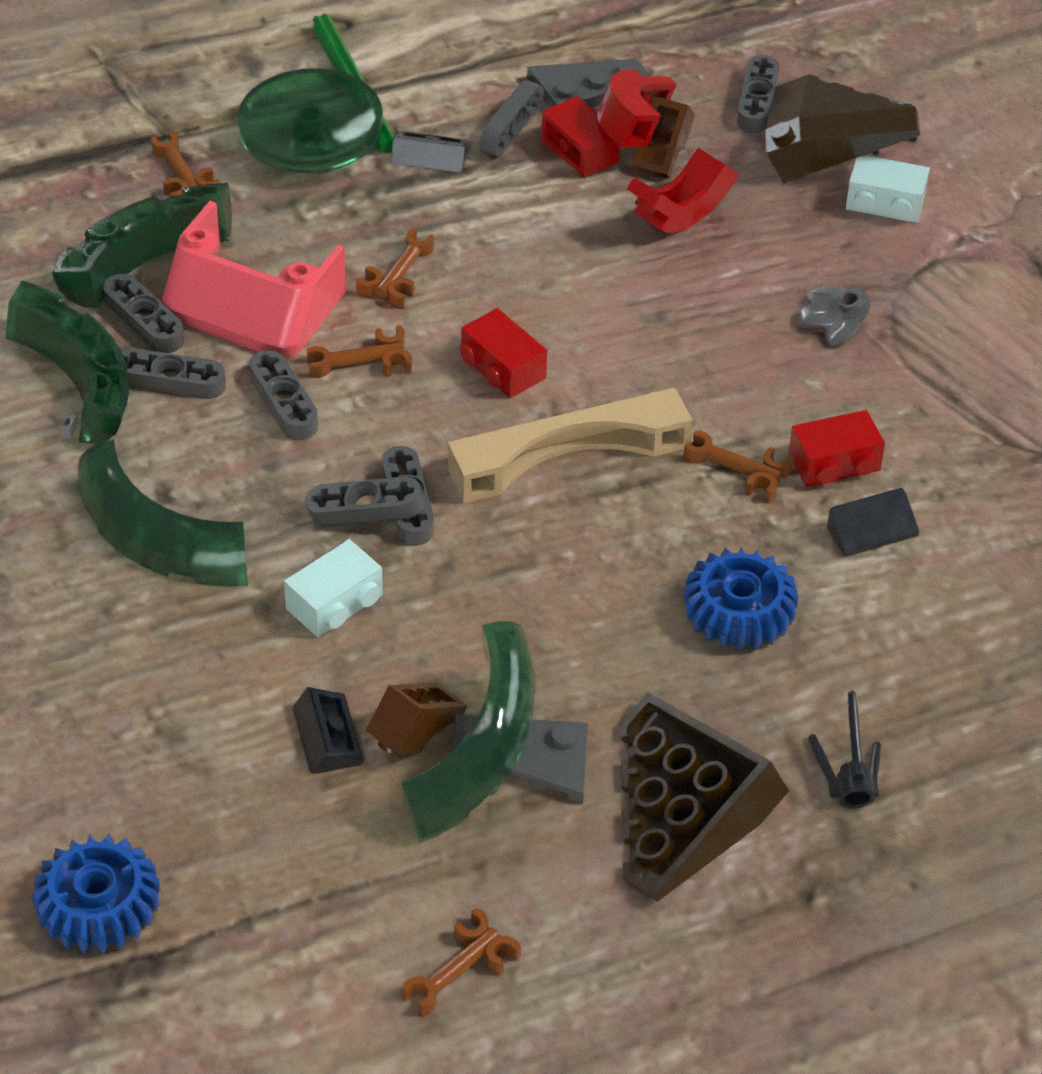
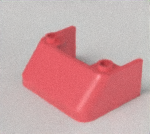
M209 201L179 237L162 296V303L185 326L258 352L272 350L283 355L285 359L291 358L300 353L346 293L344 246L337 245L320 268L297 262L285 267L277 277L215 256L220 249L217 203Z

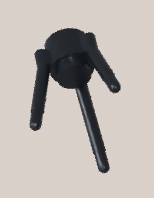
M851 690L848 692V715L852 761L846 762L840 767L837 778L817 736L810 734L808 739L828 782L830 797H839L840 803L843 806L860 808L869 805L874 801L875 797L879 796L877 780L881 743L878 741L873 743L868 769L866 764L862 762L856 692Z

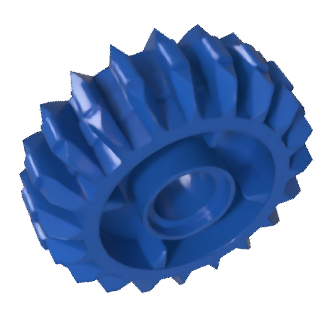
M742 547L737 553H731L724 548L720 557L709 553L705 561H697L694 571L689 572V576L686 579L683 602L686 607L687 620L693 621L695 632L705 631L704 635L707 642L716 638L719 639L722 649L728 643L736 644L740 652L744 644H750L757 650L762 641L772 645L777 636H785L789 625H792V622L795 620L798 595L795 589L794 577L788 576L786 565L776 566L774 556L764 559L761 558L759 549L754 554H747Z
M90 834L86 843L80 845L71 839L69 850L64 851L55 848L54 860H43L42 873L35 875V891L32 899L34 908L37 909L38 922L42 927H46L47 934L52 940L61 938V943L65 946L66 950L76 943L79 944V949L84 954L91 945H97L103 954L109 943L115 942L120 948H123L125 936L139 939L141 933L140 926H151V921L153 920L152 913L158 911L160 883L159 878H156L155 866L151 859H146L141 847L132 849L127 838L114 844V839H112L110 834L102 842H96Z

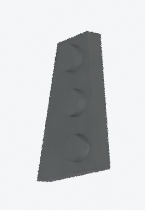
M637 58L527 67V79L530 82L543 86V99L550 108L575 96L581 98L590 107L600 106L612 76L622 70L635 69L643 77L652 76Z
M456 715L453 761L500 777L510 774L530 781V787L546 791L547 787L567 793L568 800L583 804L588 723Z

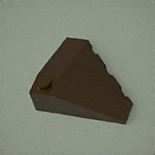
M808 74L776 86L765 128L766 153L782 182L786 183L920 136L918 110L916 106L906 103L901 105L890 101L889 98L873 93L865 94L858 92L853 87L836 82H825L820 80L819 77Z
M648 692L620 724V738L624 743H628V758L621 760V788L625 793H629V809L622 811V840L625 844H630V861L623 863V879L632 887L658 902L760 826L789 792L772 762Z

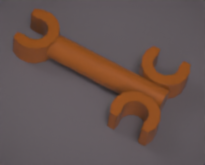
M174 131L169 132L170 141L167 143L159 142L156 136L151 137L153 154L160 158H166L177 178H169L163 181L164 194L170 195L172 207L184 205L189 197L192 199L200 195L213 197L220 193V181L218 179L213 180V170L211 168L200 169L196 172L194 178L179 153L177 133Z
M414 228L409 230L406 234V249L383 277L382 272L378 268L367 266L365 269V280L359 278L356 280V292L364 297L377 296L380 299L388 297L390 305L398 309H404L406 306L405 294L413 297L415 294V284L412 280L403 278V276L418 257L428 256L434 251V235L430 234L424 241H417V230Z
M401 325L396 326V336L385 337L382 334L381 328H377L375 331L376 346L329 352L326 348L320 346L308 348L307 362L310 363L311 377H324L334 367L382 361L383 373L386 377H391V367L393 365H402L405 368L406 374H411L412 356L408 351L404 350L405 335L403 327Z
M695 431L693 434V444H686L684 448V458L691 463H702L710 460L748 475L746 495L750 496L756 488L766 489L765 502L771 503L776 498L777 485L782 478H786L791 474L794 456L789 455L784 462L778 463L773 461L775 449L770 447L764 452L762 464L713 445L710 435L703 431Z
M475 908L471 911V922L478 928L469 930L464 928L459 922L454 925V937L465 948L428 978L413 977L404 982L401 988L402 999L406 1002L416 994L426 996L418 1003V1014L422 1017L427 1016L436 1007L437 994L485 955L488 969L496 975H501L504 962L497 955L506 953L518 961L521 958L519 942L512 937L501 936L493 927L488 928L489 919L482 910Z

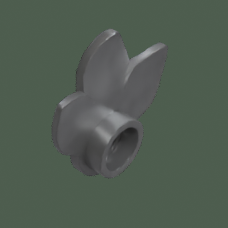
M833 286L815 288L806 294L810 304L801 310L797 319V327L825 328L829 347L838 346L858 332L859 323L866 318L870 310V299L860 289L851 288L842 291Z

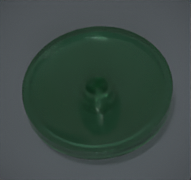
M320 68L292 70L262 81L247 93L238 109V132L245 149L254 158L268 166L298 173L324 172L341 168L357 161L376 145L383 130L382 104L378 95L368 84L347 73Z

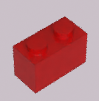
M578 96L542 111L541 139L583 178L619 162L620 145L604 131L598 121L596 110L588 106Z
M498 307L461 327L460 353L463 360L469 366L475 367L486 377L491 386L500 389L510 399L546 379L547 349Z
M862 410L793 425L788 454L794 456L793 464L805 487L881 471L885 441L868 411Z

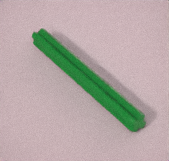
M325 13L321 16H314L312 20L314 23L313 29L374 145L380 152H384L387 149L392 150L394 135L331 17Z

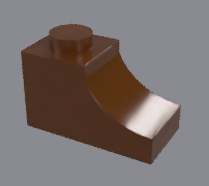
M654 96L651 107L661 117L648 146L638 147L633 166L635 169L670 178L680 151L685 149L695 114L687 104Z
M437 682L389 685L366 731L378 739L379 747L389 754L401 756L402 754L422 752L426 743L442 728L455 722L456 715H463L468 705Z

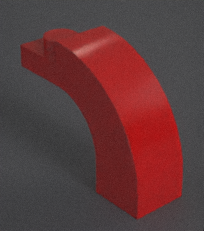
M635 69L619 71L612 76L597 111L598 121L604 131L621 147H647L661 117L651 107L653 98L656 96L670 100L677 84L669 77H643Z
M698 147L684 169L669 184L661 188H652L634 176L626 189L638 197L634 203L637 205L634 213L664 232L676 233L688 229L706 217L725 197L739 174Z

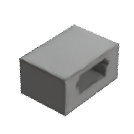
M66 414L60 427L62 438L72 439L78 426L75 415Z

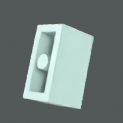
M867 155L857 157L849 181L846 210L918 223L926 194L930 167Z
M348 539L284 580L285 608L319 638L329 630L340 627L347 618L364 607L373 605L383 595L382 567Z

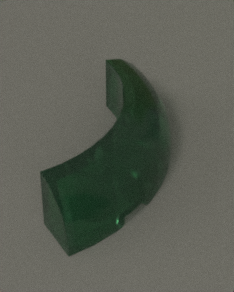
M215 183L187 187L181 190L182 195L164 200L152 196L128 205L101 219L85 230V239L75 248L68 246L58 259L52 275L59 291L69 301L84 308L99 309L105 298L104 283L109 277L116 274H128L152 259L175 251L180 235L209 201L217 203L219 241H230L232 207L229 184Z
M22 280L8 302L5 339L20 343L47 357L72 380L83 401L79 442L87 444L107 442L117 434L126 412L129 398V383L126 374L127 364L120 348L108 331L88 312L80 314L67 306L65 298L61 295Z
M114 439L98 442L84 451L78 459L77 466L78 486L83 506L97 524L99 533L115 549L144 568L164 576H168L171 572L192 577L195 583L201 585L223 587L248 586L243 521L223 522L194 518L177 513L154 502L143 494L124 473L116 454Z
M496 621L482 625L483 651L488 663L490 677L485 702L477 720L462 742L447 757L418 776L401 782L404 807L419 844L441 835L467 819L469 812L479 806L489 795L493 796L510 775L522 753L533 719L535 676L530 648L520 624L512 621Z

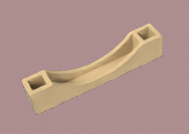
M674 387L448 442V471L464 504L501 495L515 479L528 469L545 460L566 453L594 449H614L655 457L683 450L686 444L691 445L693 419Z

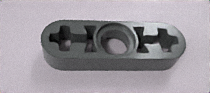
M757 55L748 61L737 113V125L746 132L758 133L766 128L779 73V62L771 56ZM760 72H765V77H760L758 75L760 74ZM758 91L766 95H754L750 92ZM751 110H758L757 115H751Z
M527 80L520 83L485 125L479 142L481 151L496 157H500L538 112L544 96L543 86Z
M116 274L105 281L104 294L106 305L153 350L172 353L183 346L184 331L181 320L135 277L128 274ZM139 310L153 311V314L146 317L134 315Z
M138 348L123 349L113 358L115 379L124 386L203 399L218 397L226 388L225 369L217 361ZM168 369L180 372L174 377H163L160 375L162 371Z
M272 350L260 351L253 355L250 360L251 380L283 433L294 440L311 438L318 430L317 409L283 355ZM269 371L275 372V377H273L272 379ZM279 391H290L294 394L287 399H279L274 396ZM297 411L299 419L293 418V412Z
M406 446L392 447L382 457L383 478L412 477L418 481L425 497L424 508L416 515L419 527H413L409 518L395 519L393 521L398 538L407 545H423L433 537L434 517L419 457L412 448ZM398 464H403V467L406 469V475L400 476Z
M395 477L320 484L308 492L305 498V505L315 523L319 525H335L411 518L420 513L424 508L425 497L416 479L412 477ZM366 495L375 496V499L369 505L364 507L355 506L361 497Z

